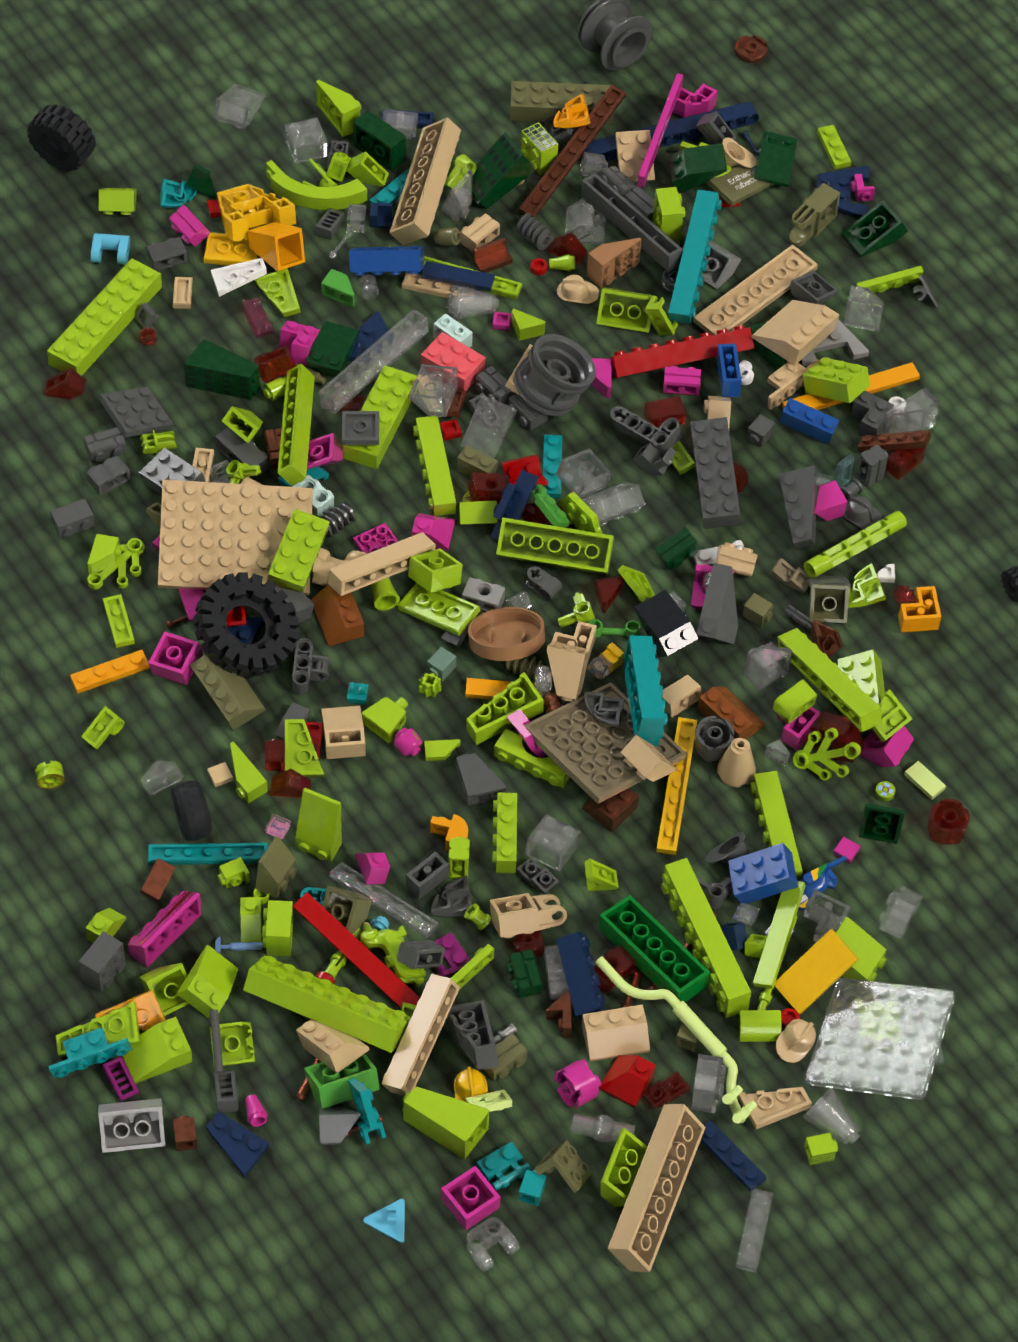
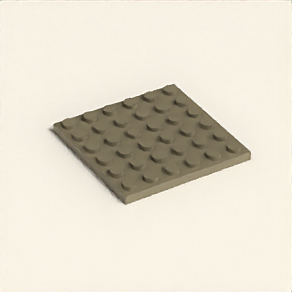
M611 682L592 692L604 693L605 698H624L623 713L619 727L610 726L598 721L588 711L584 696L524 725L532 734L534 743L597 804L643 781L637 775V769L634 766L630 767L624 761L625 756L621 753L625 746L634 738L628 698ZM664 732L663 738H660L659 745L655 747L674 765L684 760L687 753Z

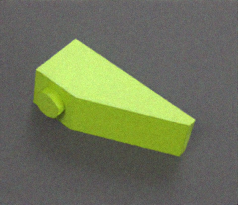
M233 741L230 743L237 786L236 792L241 799L244 798L249 804L268 792L267 780Z

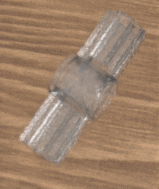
M574 1114L571 1133L592 1136L594 1140L605 1143L610 1140L617 1141L622 1128L627 1129L634 1135L636 1125L617 1122L606 1115H598L595 1118Z

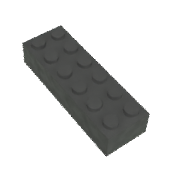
M727 417L691 421L704 529L741 524Z

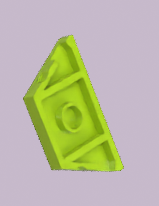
M574 492L556 504L566 514V517L571 522L570 524H573L578 530L603 534L597 514Z

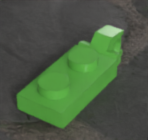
M536 484L531 493L536 499L534 501L553 526L568 527L571 522L566 517V514L556 505V501L547 494V489L541 484Z

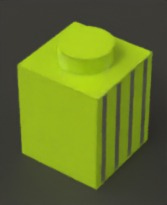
M831 1133L806 1137L804 1148L810 1165L834 1160L835 1154L838 1152V1145L836 1140L832 1139Z

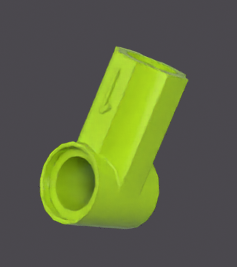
M459 155L455 160L454 169L446 178L445 184L457 191L465 178L475 173L476 164L467 155Z

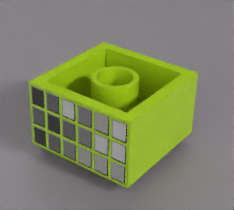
M539 122L521 131V152L541 176L547 172L558 157V143Z

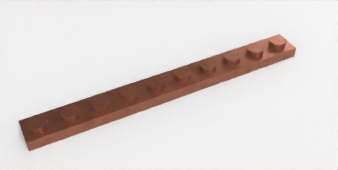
M614 85L609 87L589 114L590 124L579 127L520 206V213L523 215L530 213L531 217L536 218L626 97V92Z

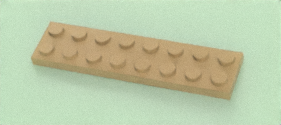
M792 244L697 314L693 322L705 332H710V335H716L717 330L727 329L728 332L734 331L733 327L741 326L790 290V284L793 279L816 270L818 264Z

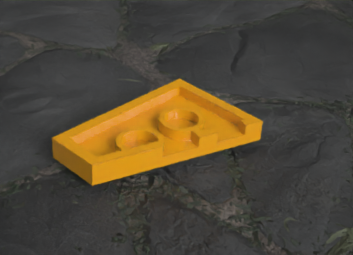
M153 990L95 1014L96 1018H100L109 1014L110 1011L125 1007L128 1003L134 1001L136 1003L139 1030H148L154 1025L166 1021Z

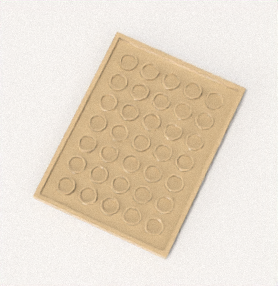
M163 480L158 588L208 590L219 578L222 579L225 575L231 573L236 576L239 572H248L249 579L253 574L263 576L262 584H265L294 508L312 515L313 488ZM310 577L303 592L305 596L310 594Z

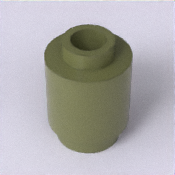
M440 228L434 233L436 244L441 246L458 245L462 237L458 228Z

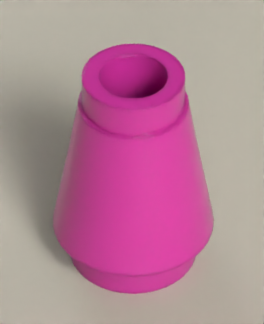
M256 1095L247 1096L245 1099L247 1120L254 1127L262 1126L266 1123L268 1114Z

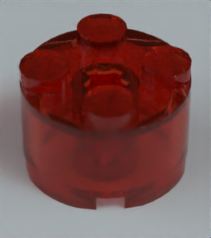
M940 800L939 803L932 807L927 824L931 840L947 845L959 844L968 828L970 820L969 811L958 800Z

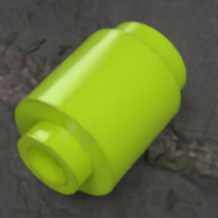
M279 377L265 384L263 389L264 396L271 401L284 396L286 377Z

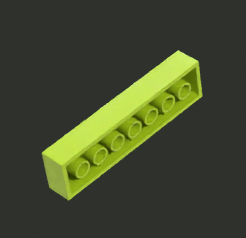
M131 258L47 350L48 364L78 380L135 318L141 304L148 303L162 288L161 273Z
M684 858L665 865L664 873L662 874V891L670 899V908L677 914V923L685 931L684 936L687 944H692L693 956L710 971L708 987L710 993L715 995L717 999L718 1010L724 1013L725 1018L739 1014L740 1010H748L751 990L688 859Z
M264 955L249 968L243 988L248 993L390 1053L399 1046L400 1039L404 1035L411 1018L403 1011L393 1010L384 1003L374 1002L365 995L355 994L346 987L336 986L327 979L317 978L310 972L298 970L293 965L279 962L272 956Z

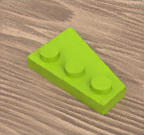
M288 268L263 275L254 280L283 317L301 313Z
M285 719V777H324V772L305 720Z

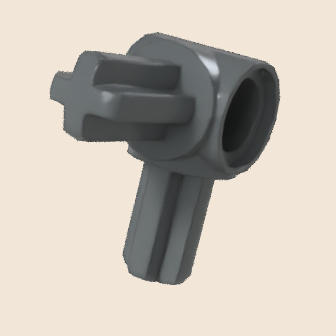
M696 876L711 909L720 908L723 901L728 897V892L733 889L731 877H727L721 883L708 884Z

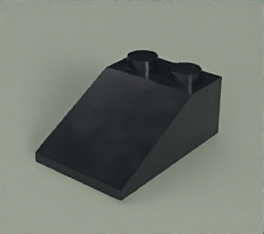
M666 590L634 606L647 635L652 636L653 644H656V653L659 658L668 656L699 639L688 618Z

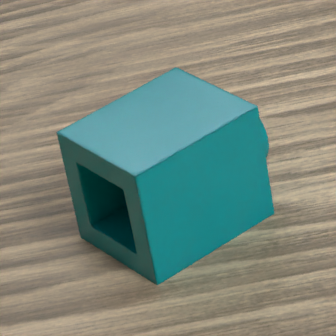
M526 1170L519 1189L518 1201L539 1206L546 1186L547 1176L543 1174L538 1175L535 1170Z

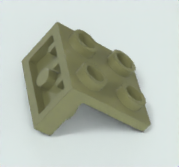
M567 1140L548 1151L534 1168L538 1175L544 1172L549 1174L557 1169L574 1193L582 1187L591 1175L587 1164L581 1160L576 1149Z

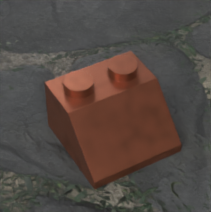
M628 788L599 804L591 799L582 809L610 832H613L638 808L639 795Z

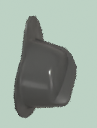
M851 496L849 502H847L844 517L861 529H865L883 519L882 514L864 496Z
M738 832L727 841L713 848L706 855L705 861L707 863H714L721 860L729 864V860L750 854V849L744 842L745 833Z

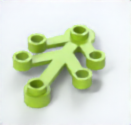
M132 538L127 544H122V552L124 553L121 556H117L115 564L100 573L94 572L88 576L89 587L94 590L100 589L103 581L118 568L117 586L122 589L128 586L126 561L132 556L130 574L133 577L140 576L142 572L139 565V555L144 552V543L138 538Z
M829 728L825 732V738L817 753L810 754L814 744L822 738L820 732L813 731L808 735V741L804 749L798 750L794 754L793 764L799 769H810L819 775L823 781L832 777L831 770L836 772L838 777L843 778L849 774V768L846 765H838L830 758L846 756L848 759H855L860 755L861 747L859 744L851 742L844 748L828 750L832 740L838 737L837 729ZM814 761H820L828 768L822 769Z

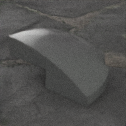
M600 692L584 693L586 707L598 721L610 726H620L624 698H605L604 693Z
M467 876L445 886L446 890L442 892L441 897L439 894L436 895L431 907L432 915L444 917L465 915L466 910L473 905Z

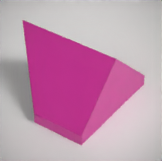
M834 480L819 485L814 513L825 521L844 516L847 500L837 482Z

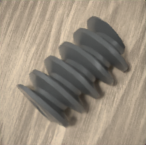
M530 213L523 215L517 224V232L522 234L524 238L539 250L546 249L553 241L554 236L550 235V229H546L545 225H541V222L536 221L535 217H531Z
M346 501L338 504L337 507L332 508L325 515L320 516V518L330 521L326 534L330 538L333 537L332 531L335 534L339 533L337 527L343 530L345 528L344 524L349 526V519L352 522L356 521L354 511Z

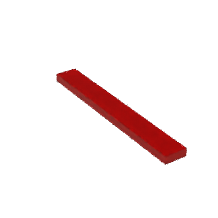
M308 892L293 905V908L401 1010L403 1002L417 1005L420 997Z

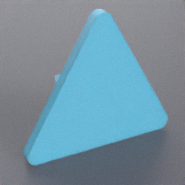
M397 1200L365 1217L363 1222L390 1238L403 1243L405 1200Z

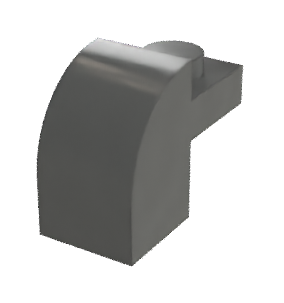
M650 442L640 448L632 461L642 470L660 476L664 474L668 466L673 462L672 457L676 451L669 447L660 452Z

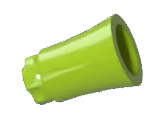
M389 577L370 584L376 609L386 611L398 605L400 597Z

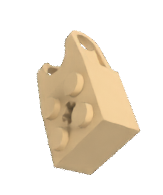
M529 893L490 900L492 923L499 936L504 938H511L517 934H532L534 931L559 926L567 919L566 910L560 906V900L553 894L530 896ZM549 900L556 901V905H546ZM561 911L562 917L560 919H552L553 914Z

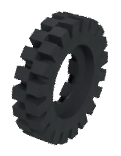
M239 572L236 576L231 573L215 581L197 603L195 608L197 613L193 617V625L199 626L194 632L197 640H204L200 646L203 652L207 654L212 651L214 654L210 659L213 663L218 665L223 661L225 663L223 670L229 673L238 669V676L247 677L252 673L253 677L262 676L265 672L268 674L275 670L291 654L296 646L294 643L298 640L299 631L295 630L299 626L298 616H291L296 609L292 602L284 603L288 596L282 589L275 593L273 591L276 587L275 583L268 580L265 584H262L263 576L253 574L249 579L248 572ZM245 606L259 613L265 624V634L259 642L245 644L229 632L227 616L233 608Z

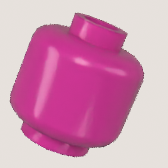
M405 727L394 736V746L402 756L411 755L414 757L421 751L422 739L414 729H407Z

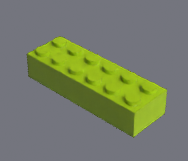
M386 365L383 366L361 411H379V445H343V459L377 470L417 392L413 385V381L418 379L417 375Z
M502 517L496 555L502 558L608 575L614 536Z

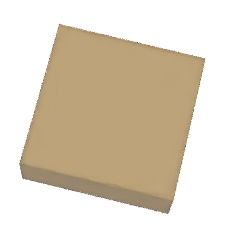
M226 762L207 769L214 787L233 781V776Z

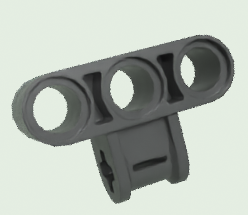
M306 638L299 639L295 646L291 689L297 695L307 693L310 680L326 681L329 679L328 666H330V659L325 656L312 655L313 643Z

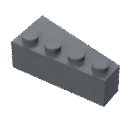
M815 465L779 474L792 540L797 550L815 545L816 514L814 512L817 502L819 471Z
M485 1001L452 1005L446 1018V1027L477 1069H489L498 1066L496 1045Z

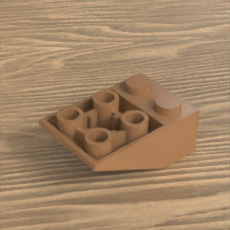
M635 238L601 244L588 253L586 276L599 288L611 284L614 279L624 275L627 270L638 265L642 239Z

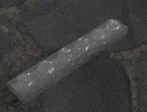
M343 862L331 870L329 875L331 879L352 892H357L372 899L371 904L425 938H428L438 929L439 922L378 884L366 885L362 874Z

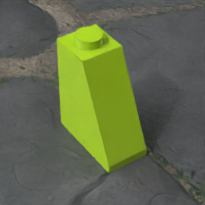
M234 406L229 409L222 419L224 424L247 443H250L263 423L251 411Z

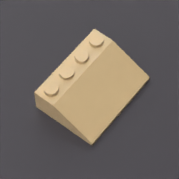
M792 300L758 329L751 338L788 362L796 365L835 330L839 314L825 305Z

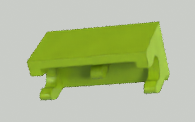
M652 296L644 310L659 336L674 335V331L678 326L677 321L675 320L672 325L662 308L665 302L664 298L661 297L658 302L657 296Z

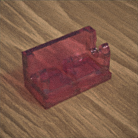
M259 298L243 301V313L255 338L274 333V328L263 309V305L257 304L253 306L261 302Z

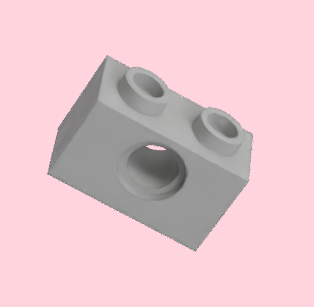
M469 577L462 593V599L480 606L482 612L501 608L505 599V587Z

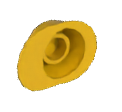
M471 1066L457 1074L454 1079L455 1099L466 1102L468 1097L488 1093L485 1076L478 1070L472 1069Z

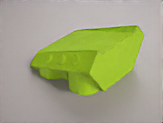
M234 1022L219 1024L223 1066L255 1062L251 1023ZM209 1027V1028H210V1036H211L212 1053H213L212 1030H211V1027Z

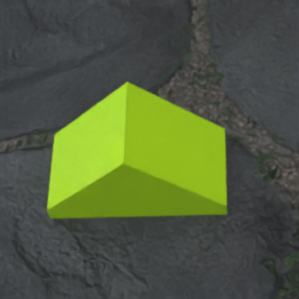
M513 308L511 323L519 341L544 335L546 321Z

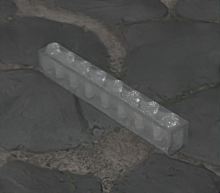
M414 309L319 391L321 407L333 414L337 413L379 376L384 365L390 366L428 333L427 316Z

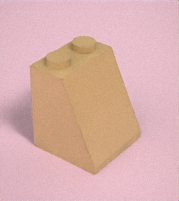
M553 641L547 646V654L557 696H562L561 699L565 701L576 700L582 692L590 649Z

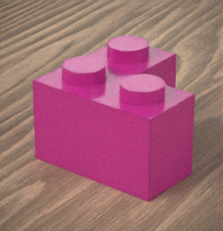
M286 321L281 329L279 348L291 351V362L307 366L306 361L320 329L298 324L294 321Z
M810 707L791 723H786L783 728L781 741L798 750L808 739V735L819 726L821 712ZM777 714V718L780 719L781 721H783L784 723H786V722Z

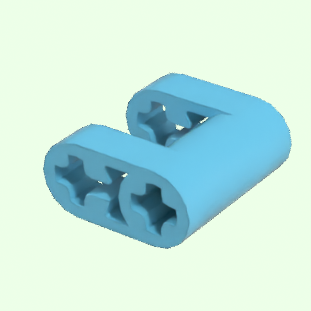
M94 233L91 263H101L103 250L118 251L117 264L126 265L130 251V236Z

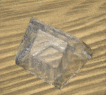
M520 592L505 600L509 607L525 609L531 607L527 592Z

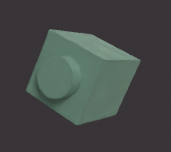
M440 647L427 661V673H434L435 676L441 678V682L456 668V656L443 647Z

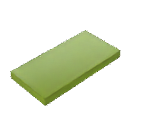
M417 583L397 605L398 610L457 636L462 634L481 611L478 605L443 590L430 593Z

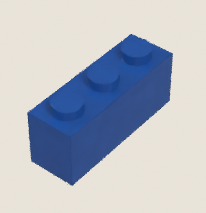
M718 344L717 366L722 397H740L742 380L736 344Z
M789 398L779 420V423L828 445L839 422L838 419L792 398Z

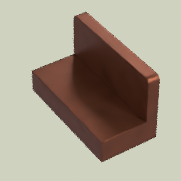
M505 238L474 249L473 263L478 271L488 273L512 264L513 258L506 249L507 240Z

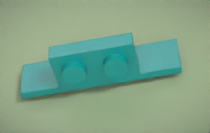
M99 1028L63 1041L68 1059L48 1067L54 1078L64 1077L70 1072L84 1070L90 1065L106 1062L109 1058L123 1056L133 1049L128 1038L108 1045L103 1028Z

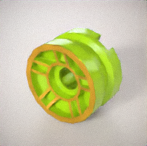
M50 761L49 764L43 762L35 769L37 784L40 788L53 789L61 786L65 781L60 762Z

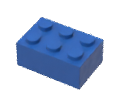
M784 843L728 861L734 896L743 905L798 887L793 855Z

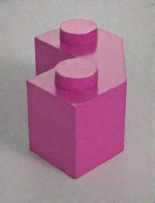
M702 84L695 93L681 88L673 113L685 118L709 112L716 105L718 91L705 84Z

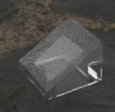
M777 740L767 745L765 755L781 764L787 765L790 753L783 743Z

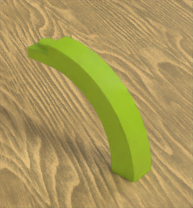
M272 160L266 162L265 174L270 180V188L277 195L287 198L295 205L315 210H328L329 208L339 210L367 201V188L358 179L338 186L315 187L293 180Z

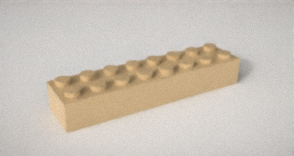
M448 117L422 129L390 229V234L403 246L426 238L430 234L461 129Z
M664 1104L607 1248L629 1271H651L706 1128L685 1104Z

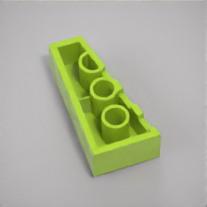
M525 672L519 675L515 682L512 681L508 684L504 691L500 694L497 693L488 704L481 706L466 719L467 732L476 745L502 733L505 728L510 729L514 727L507 716L519 709L528 719L544 712V700Z

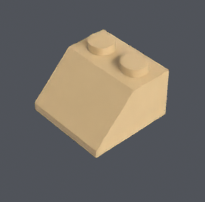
M635 735L621 751L625 756L624 761L630 767L634 766L637 769V775L643 780L647 778L654 782L677 770L653 744L638 735Z

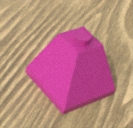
M334 433L309 441L307 470L343 460V446Z
M419 513L415 517L412 536L423 532L436 544L435 549L441 548L442 550L449 551L455 519Z

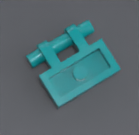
M512 1141L477 1161L476 1165L487 1181L496 1178L497 1181L492 1183L495 1191L508 1187L510 1182L517 1178H523L526 1170H531L528 1163L522 1166L518 1165L523 1161V1156ZM510 1168L512 1169V1172H510L509 1174H502Z

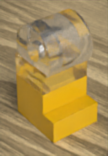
M612 642L602 654L595 657L589 663L587 670L600 680L623 664L624 652Z

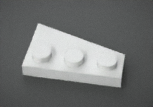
M262 258L211 270L219 297L267 274Z

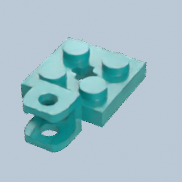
M356 1077L348 1080L357 1112L361 1114L359 1118L362 1121L358 1122L357 1126L362 1141L366 1145L370 1144L368 1132L375 1129L382 1139L386 1138L377 1109L371 1103L374 1100L371 1090L367 1089L365 1084L361 1083Z

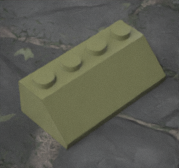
M206 654L190 664V666L233 731L266 710L245 678L238 676V669L229 673L223 670L225 665L223 661L216 665L210 660L214 654Z

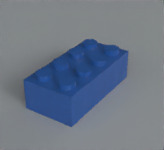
M424 246L352 248L349 251L350 272H355V275H365L368 272H372V275H383L385 272H390V275H398L403 271H408V274H418L425 266Z

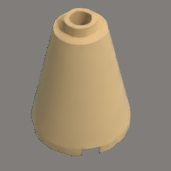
M744 738L734 739L718 762L717 773L721 777V781L728 786L738 788L741 785H748L752 782L754 774H756V766L750 743Z

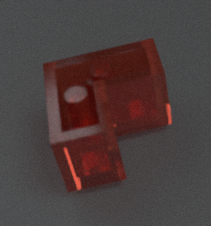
M823 711L811 726L812 731L820 732L822 737L819 741L820 743L825 738L826 730L829 728L837 729L838 737L832 740L830 744L833 749L844 748L851 742L859 744L861 751L865 747L859 729L846 717ZM846 756L836 757L841 761H847L853 763L855 760L848 759Z

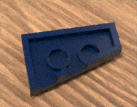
M219 1111L206 1126L207 1132L218 1146L224 1150L233 1165H236L244 1178L269 1148L268 1142Z

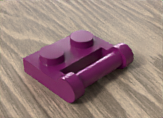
M452 932L434 941L436 945L445 948L443 959L450 967V969H445L443 964L440 967H435L439 976L451 978L471 960Z

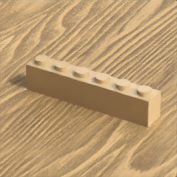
M421 532L330 568L328 584L340 596H343L408 570L410 556L435 550L436 544Z
M431 974L426 982L421 998L417 1002L416 1009L408 1022L405 1033L400 1039V1044L381 1083L391 1093L405 1096L408 1091L412 1092L416 1087L460 989L451 978Z

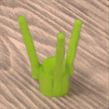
M311 158L309 159L310 163L323 177L319 183L320 187L338 186L330 177L326 176V171L319 163L316 164ZM303 181V182H302L303 184H306V185L315 186V185H313V184H311V183H308V182H306V181Z

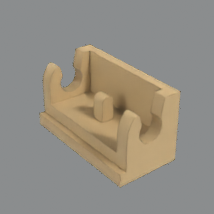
M686 675L663 689L662 699H665V711L672 718L697 703L701 696V686L689 675Z

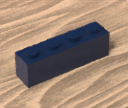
M575 932L556 939L575 1016L582 1018V1014L605 1011V998L600 993V979L595 973V960L590 954V940L588 936L581 932Z

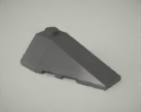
M713 563L697 636L734 645L738 630L733 569L732 566Z

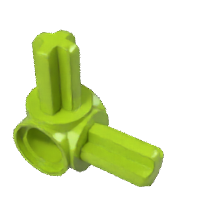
M237 460L231 461L226 468L228 479L230 480L229 483L241 484L246 476L250 477L261 474L259 465H248Z
M577 592L573 596L575 603L574 612L557 619L561 628L578 621L588 623L590 620L595 619L592 607L585 600L582 593L579 594Z

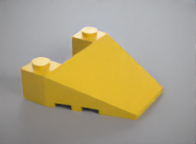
M250 184L217 192L225 234L233 242H240L248 238V230L253 227L271 222L290 226L296 224L295 205L287 198H276L274 193H269L268 195L264 193L263 189Z

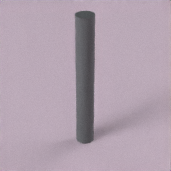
M210 1010L215 1073L223 1072L218 1010Z

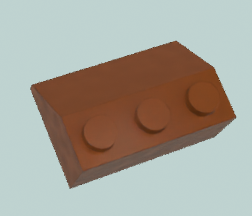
M328 584L311 599L314 604V612L328 646L364 637V622L352 592L340 596Z
M713 686L699 697L697 710L705 717L717 716L719 719L723 720L724 718L728 720L734 728V739L744 738L747 740L765 726V723L726 687Z

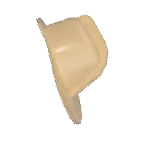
M731 138L723 139L722 144L727 165L731 167L742 165L747 168L756 166V158L750 151Z
M569 275L558 285L557 295L564 301L590 304L598 299L599 290L597 286L584 281L579 275Z
M796 1019L786 1026L776 1041L777 1054L781 1059L789 1063H795L805 1057L816 1039V1032L812 1022L808 1023L804 1020Z

